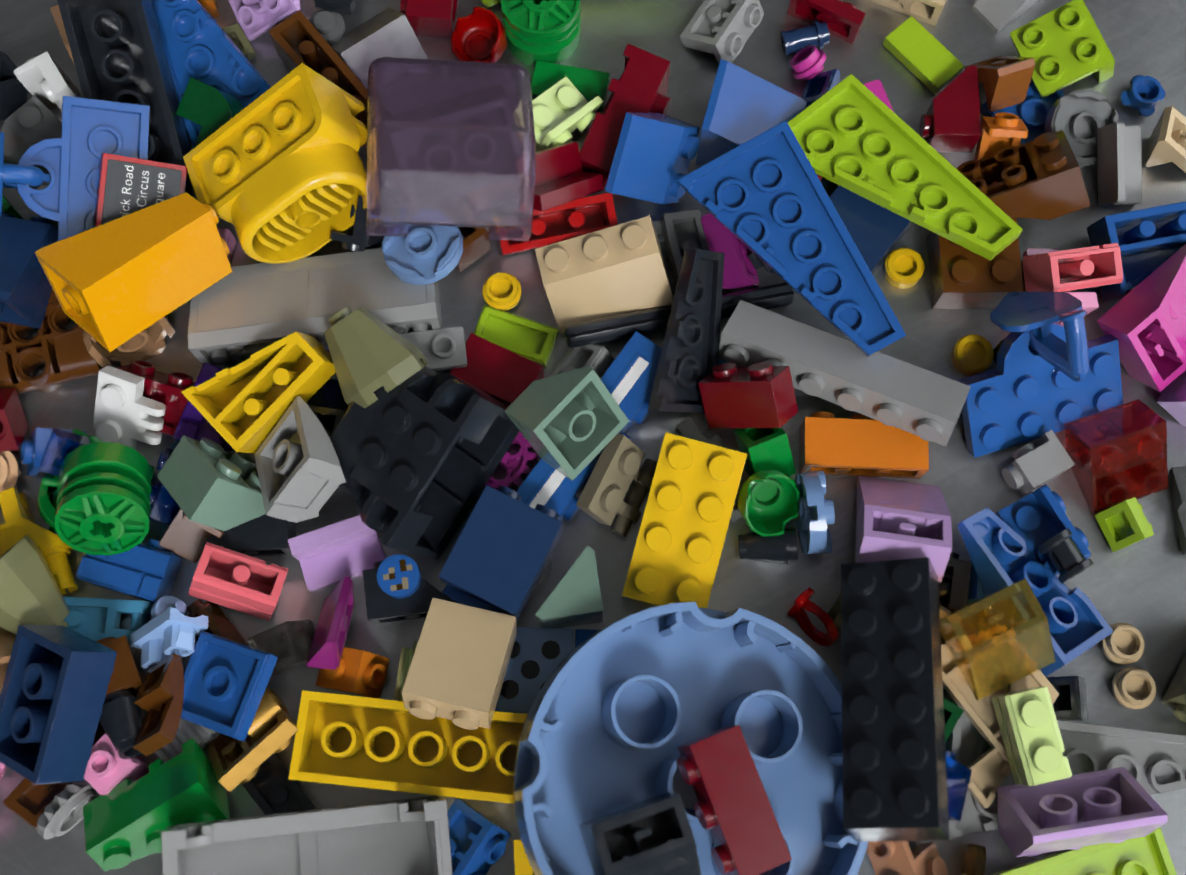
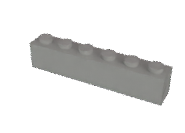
M740 300L721 333L719 359L728 363H735L736 367H749L758 362H771L773 366H789L794 388L808 395L817 396L840 405L846 410L858 412L876 419L887 426H894L917 435L926 441L935 442L945 447L949 442L971 386L881 352H876L867 357L849 340Z

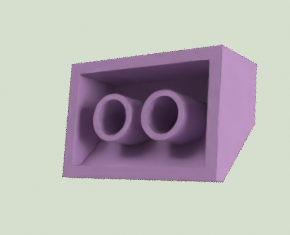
M1125 767L1076 774L1069 778L1035 786L1013 784L997 787L998 832L1015 857H1034L1041 853L1065 849L1077 850L1083 846L1108 842L1120 843L1126 839L1145 837L1168 821V814Z

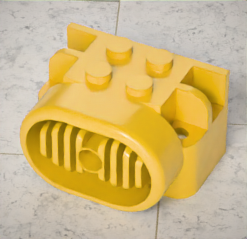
M301 63L183 156L197 200L200 203H208L219 218L234 225L243 251L257 261L282 264L297 261L315 253L332 241L330 239L331 230L344 232L355 224L358 196H362L363 209L373 199L371 183L361 158L357 153L359 148L368 139L366 126L355 118L357 114L365 109L363 103L304 63ZM354 204V206H355V213H354V215L350 218L351 208H352V205Z

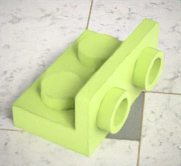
M564 77L517 111L512 118L518 133L535 152L569 142L573 138L571 133L577 128L581 133L587 130L595 119V112L604 101L598 95L588 102L571 81Z

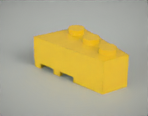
M296 331L250 355L251 358L232 368H225L216 373L215 377L196 387L191 386L181 393L236 452L256 453L295 398L300 396L306 403L336 372L331 354L315 337Z

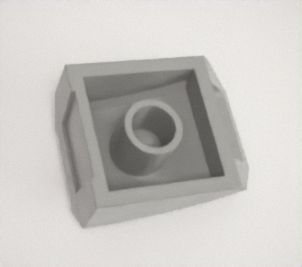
M300 396L296 397L254 454L265 514L294 523L318 517L320 509L340 484L346 482L342 467L328 434Z

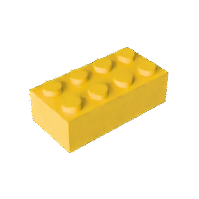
M665 432L622 596L658 606L671 603L696 602L698 608H707L747 453Z

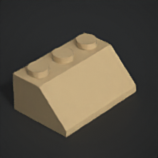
M650 216L535 249L543 286L562 336H564L565 326L569 324L673 304L674 297L657 233Z

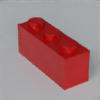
M612 193L579 198L544 211L522 209L496 214L492 218L500 256L535 250L618 225Z

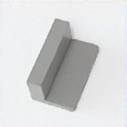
M1114 122L1097 129L1098 206L1142 204L1141 125L1125 126L1124 122Z

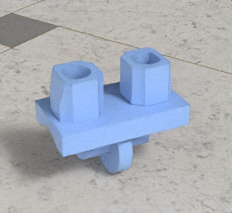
M163 596L152 605V620L130 634L129 647L142 649L141 667L145 669L153 667L173 653L180 657H187L195 651V637L201 633V630L205 631L208 629L209 616L188 617L187 607L183 601L175 596Z

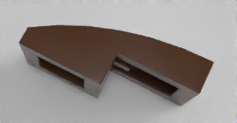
M176 653L148 669L134 701L136 705L147 711V715L133 745V748L145 756L174 741L178 730L184 700V673L182 659Z

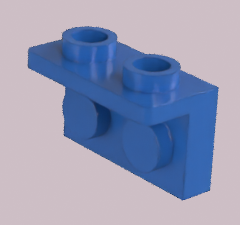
M1046 484L995 513L1026 541V550L1040 563H1044L1046 560L1051 563L1046 554H1040L1036 548L1068 528L1072 532L1070 538L1084 558L1087 559L1091 556L1085 534L1081 529L1073 526L1065 513L1066 507L1062 498L1055 491H1051Z
M456 798L447 811L452 875H486L491 866L504 854L506 843L511 833L493 823L466 802Z

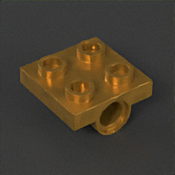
M268 688L265 689L245 741L221 733L206 746L217 780L229 792L237 785L251 780L258 772L260 765L273 753L283 751L291 743L294 734L298 731L283 699L272 688L270 690Z

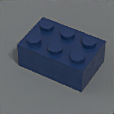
M19 624L0 694V762L35 784L83 781L87 764L91 757V749L98 722L102 715L110 677L114 670L117 652L66 626Z

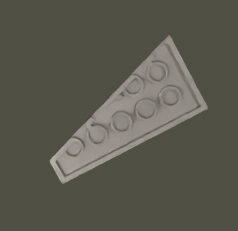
M964 712L948 737L947 795L949 839L998 829L997 791L992 804L987 808H981L956 776L990 749V745ZM1057 720L1065 748L1063 756L1068 759L1072 775L1125 767L1149 795L1186 788L1185 735ZM1012 772L1008 777L1004 778L999 787L1015 784Z

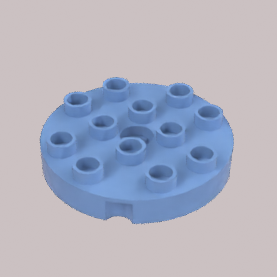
M696 602L671 603L629 615L597 631L569 653L548 677L533 702L519 740L514 772L515 814L520 838L535 875H595L579 824L665 793L674 794L673 776L677 770V759L681 757L677 746L725 726L739 725L792 858V860L759 875H857L866 853L868 841H855L843 829L842 683L819 654L801 638L782 625L760 614L742 608L722 612L698 608ZM684 806L696 843L701 875H722L712 857L711 849L715 847L709 829L705 830L701 826L695 810Z

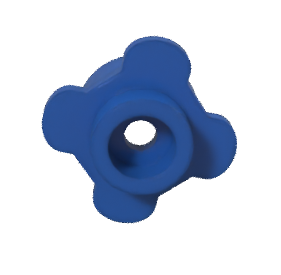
M1135 75L1130 80L1131 86L1129 89L1121 93L1120 102L1124 106H1131L1133 109L1138 110L1142 117H1150L1155 112L1154 106L1156 103L1165 98V90L1157 79L1151 76Z

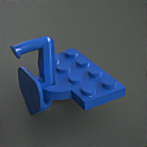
M63 96L61 138L44 139L30 146L19 159L18 164L3 163L4 132H0V217H2L3 188L18 189V193L26 206L43 218L58 221L57 242L94 228L101 153L147 160L150 106ZM33 166L43 167L48 171L49 174H44V172L40 168ZM48 185V187L43 190H36L40 186Z
M1017 291L1008 293L991 312V322L1002 330L1010 332L1003 340L997 353L996 369L958 380L960 383L971 386L962 409L967 452L974 458L1040 438L1050 430L1057 433L1124 412L1118 339L1108 334L1087 341L1084 321L1086 311L1082 309L1081 300L1067 292Z

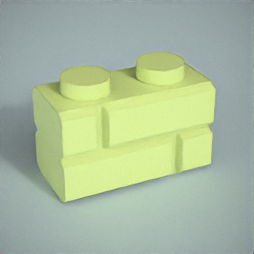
M1032 687L992 696L991 699L1014 783L1023 786H1035L1072 777L1068 759L1063 756L1065 748L1048 687Z

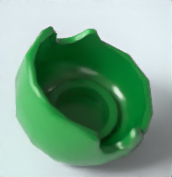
M778 469L763 470L752 474L742 484L737 506L750 530L762 537L780 536L785 532L784 527L786 523L799 515L798 502L800 500V491L794 479Z

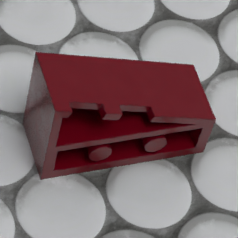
M629 43L623 53L625 57L624 71L619 80L612 78L608 87V91L612 93L602 113L597 112L580 150L582 171L602 174L604 187L607 184L626 112L661 113L666 115L671 103V98L667 97L671 61Z

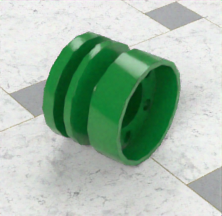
M500 0L503 26L506 29L507 47L513 56L523 63L535 66L538 60L559 64L570 58L578 47L581 36V0Z
M94 442L82 445L67 454L60 466L55 510V530L60 539L74 550L91 555H114L129 551L139 545L149 532L152 469L146 458L134 448L117 442Z

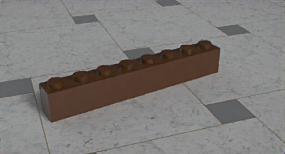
M300 10L268 31L278 56L291 71L301 63H304L363 103L365 109L357 114L355 118L366 126L368 139L358 151L391 191L397 192V198L411 214L418 213V209L413 210L385 121L392 119ZM459 197L422 207L441 210L454 219L463 237V253L456 266L459 272H462L491 250L488 231Z

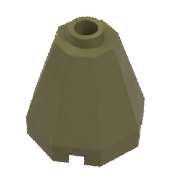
M346 306L328 319L331 327L324 332L344 400L348 406L351 402H356L363 408L368 407L378 400L374 391L381 386L388 393L429 364L417 347L362 307L352 311L349 306Z
M26 535L0 556V627L14 634H17L19 624L67 627L69 624L64 619L69 615L70 610L40 547Z

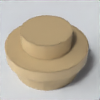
M1128 623L1110 625L1114 632L1101 640V649L1104 655L1111 662L1119 665H1128L1139 660L1145 648L1144 638L1140 631Z
M1139 667L1123 668L1113 677L1112 693L1116 701L1123 707L1132 710L1142 709L1150 705L1154 700L1156 685L1152 676L1144 669Z

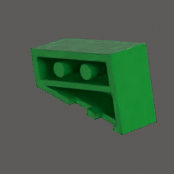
M194 738L183 743V752L164 763V760L159 758L149 765V773L133 783L126 779L116 785L108 795H100L83 806L86 852L104 871L120 869L137 859L153 853H162L161 832L167 826L230 819L226 788L218 782L211 761Z

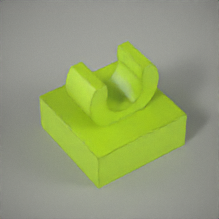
M1136 497L1125 500L1094 515L1113 552L1155 535L1152 530L1153 527L1151 523H1148L1142 511L1143 507L1138 503Z

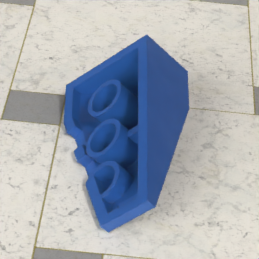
M988 507L957 524L997 624H1003L1045 677L1065 666L1114 632L1086 594L1078 587L1071 590L1064 583L1061 584L1055 576L1056 568L1049 561L1046 560L1044 563H1040L1026 550V541Z

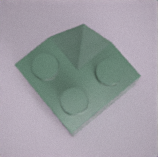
M589 366L533 381L504 411L542 460L571 481L581 473L629 422L594 369Z

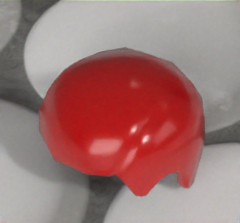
M480 6L474 7L470 15L457 19L455 30L451 36L452 53L463 66L481 70L496 64L507 47L506 29L492 10Z

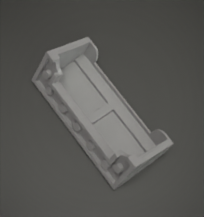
M382 248L306 257L282 264L258 263L231 267L232 272L191 299L187 334L188 349L202 365L203 363H208L225 369L230 368L229 361L231 359L240 364L245 361V356H250L296 331L313 336L323 346H328L324 332L331 327L328 319L346 306H349L352 311L360 307L364 308L398 334L443 329L439 283L436 281L431 284L414 285L402 282L392 274L387 266Z
M439 796L170 825L161 832L163 875H452L447 800Z

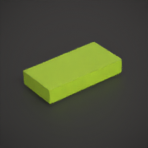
M912 16L885 37L882 44L934 94L938 93L958 76L965 66Z
M484 305L473 334L538 363L546 369L559 334V329Z

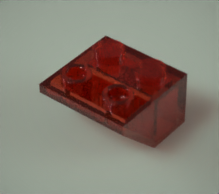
M1139 399L1064 424L1066 452L1075 464L1071 469L1088 508L1093 514L1102 512L1133 497L1139 499L1168 489L1167 421Z

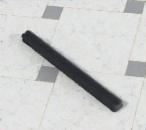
M784 282L722 294L721 318L731 317L740 300L764 309L791 305L794 300L793 288ZM672 304L566 325L564 329L566 343L568 347L574 348L630 337L636 331L640 334L665 330L668 326Z

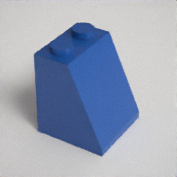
M720 59L701 128L696 164L703 166L785 120L788 123L805 110L807 101L729 61Z

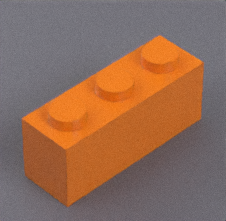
M816 412L810 414V417H805L799 427V473L823 470L825 475L920 479L929 470L928 441L894 426H887L863 414H855L850 419L835 418V415L829 412Z

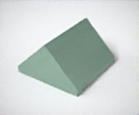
M587 546L536 612L535 616L538 626L541 628H565L603 622V606L595 550Z

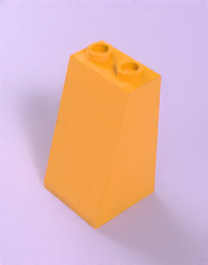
M187 192L47 245L35 252L64 313L109 352L232 272L227 258L229 248L219 235L216 226L219 223L217 214L208 203H200Z

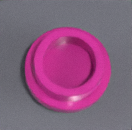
M815 45L804 47L790 60L789 64L793 68L791 74L797 80L803 78L805 80L813 79L824 69L823 64L827 58L823 50H817Z

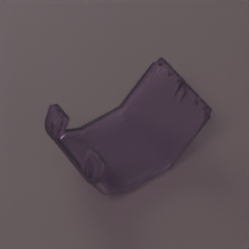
M393 57L377 58L371 62L367 70L366 236L407 237L409 225L485 227L488 228V240L529 241L532 233L536 181V139L531 81L527 69L517 64Z

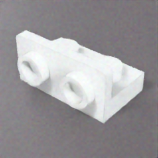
M47 51L39 56L28 59L23 65L14 70L15 76L33 96H36L50 111L59 107L62 112L63 96L83 98L75 84Z

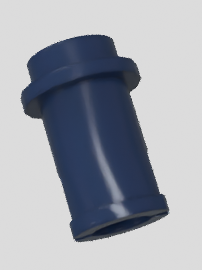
M813 20L812 25L781 31L780 40L783 52L787 56L809 45H815L818 50H823L824 45L830 44V35L826 22L819 23L818 20Z

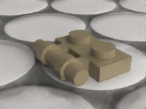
M617 434L604 447L576 505L597 522L611 526L615 516H617L611 531L619 536L626 537L631 525H636L641 516L639 508L647 492H650L657 462L646 458L641 469H639L645 453L625 435ZM632 484L633 486H632V488H631V490H630V492H629V494H628V496H627V498H626V500H625V502H624L623 499H624V497H625V495H626V493H627V491H628L630 485Z

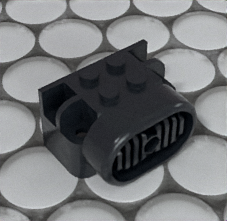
M425 366L388 393L381 386L374 391L378 400L366 408H363L356 402H351L333 430L330 440L346 480L345 483L340 484L338 487L356 500V507L360 514L361 522L370 529L382 532L384 537L380 542L386 547L438 560L518 435L519 429L504 412L508 407L494 397L449 373L437 374Z

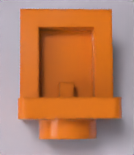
M1005 112L996 113L995 117L983 116L981 137L977 142L974 160L978 161L995 155L996 152L1005 147L1019 146L1021 138L1026 139L1029 131L1022 119H1019V116Z
M344 647L339 667L336 670L319 668L315 686L358 694L369 698H380L386 680L389 659L364 650Z

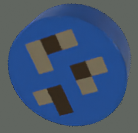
M395 554L387 557L380 564L377 571V581L380 588L388 596L402 599L416 592L421 583V571L416 562L409 556Z

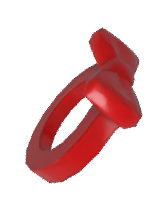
M809 587L795 599L793 606L787 613L789 617L797 620L802 630L814 642L827 647L837 640V628L829 615L821 607L809 600L815 593ZM805 610L813 613L821 620L827 630V634L819 631L811 623Z

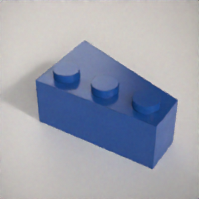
M1186 201L1104 216L1087 227L1090 246L1118 243L1121 250L1124 279L1122 283L1100 286L1103 303L1140 284L1186 244Z

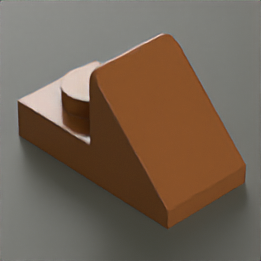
M997 56L971 64L977 65L978 82L982 83V87L985 89L987 106L990 112L1022 103L1025 100L1035 68L1034 58Z

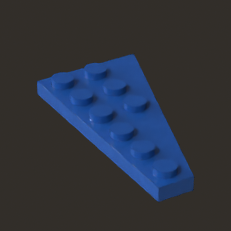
M151 0L179 104L190 77L233 96L244 108L271 88L268 82L198 0ZM183 118L194 147L202 126Z
M786 120L677 180L678 184L867 357L906 336Z

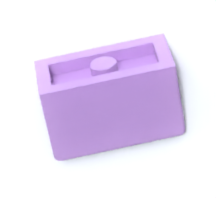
M360 515L288 539L291 553L299 561L307 589L311 592L337 584L344 576L354 578L363 575L362 570L373 569V563L386 559L377 530L370 529L362 523Z

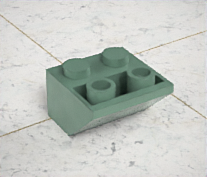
M183 435L157 475L190 521L226 531L265 514L260 479L255 468L256 461L246 453L235 451L232 454L224 451L219 444L208 438L203 437L201 441Z

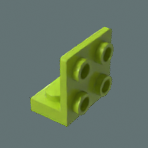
M1072 0L1010 33V38L1019 56L1034 58L1035 68L1031 79L1041 97H1046L1091 74L1095 75L1098 83H1102L1114 75L1115 59L1083 0Z

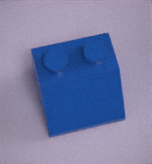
M626 112L605 191L659 204L678 202L679 198L684 195L685 190L678 184L677 180L687 174L690 161L694 159L698 152L700 127L661 113Z

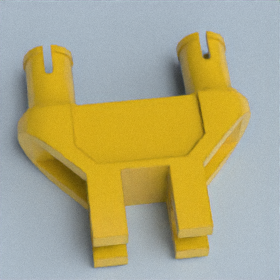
M14 487L1 491L0 505L5 523L0 525V556L24 536L28 535L40 547L62 595H67L65 589H68L70 593L76 591L78 586L75 583L67 557L70 555L72 547L64 543L59 535L36 524L25 493L18 494L17 489Z

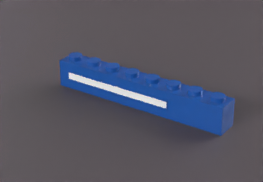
M637 331L601 378V381L629 420L618 433L625 435L629 440L631 437L627 433L634 423L642 425L651 413L648 407L662 351L661 347ZM602 451L573 481L548 465L541 458L516 491L522 496L520 502L534 509L537 504L544 505L560 515L559 521L562 522L566 519L570 522L580 510L576 503ZM448 585L442 591L452 602L502 613Z

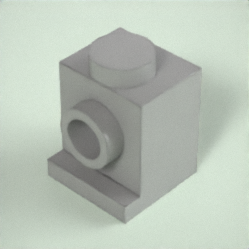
M1050 430L1034 443L1031 442L1011 454L1015 461L1002 469V475L1006 483L1012 489H1017L1022 497L1061 475L1075 464L1054 432Z

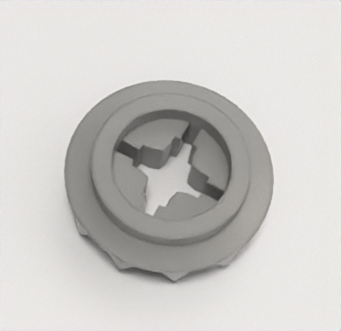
M85 779L67 785L44 808V813L38 818L36 832L44 839H51L55 836H62L70 831L84 818L83 806L96 798L97 791Z

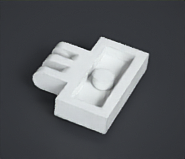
M107 365L98 373L92 436L94 435L104 442H117L136 449L137 440L150 445H158L162 439V433L159 431L163 429L164 419L161 416L165 415L166 405L143 396L145 378Z

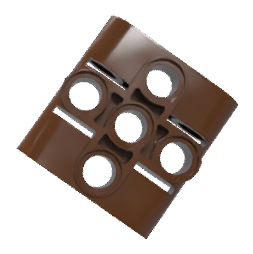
M53 289L41 329L38 330V333L33 338L28 340V335L36 328L0 322V389L15 387L17 394L34 390L41 393H50L57 390L62 383L98 375L99 371L103 369L88 353L83 341V329L76 324L73 328L66 330L72 319L64 313ZM45 364L44 371L34 377L35 370Z

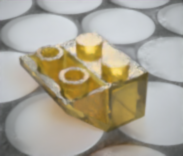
M1026 578L1011 583L940 618V632L976 700L986 697L1056 662L1048 619Z

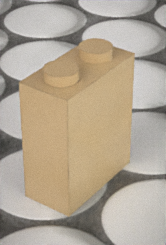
M432 598L402 689L405 709H408L412 715L422 719L432 720L435 716L449 719L456 726L468 730H476L478 726L490 729L517 636L516 617Z

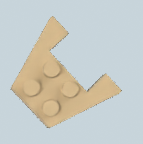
M1003 624L941 645L943 687L956 704L964 710V714L990 745V749L956 775L981 808H987L992 804L996 797L997 787L1011 773L991 697L1032 687L1047 686L1053 705L1059 695L1057 690Z

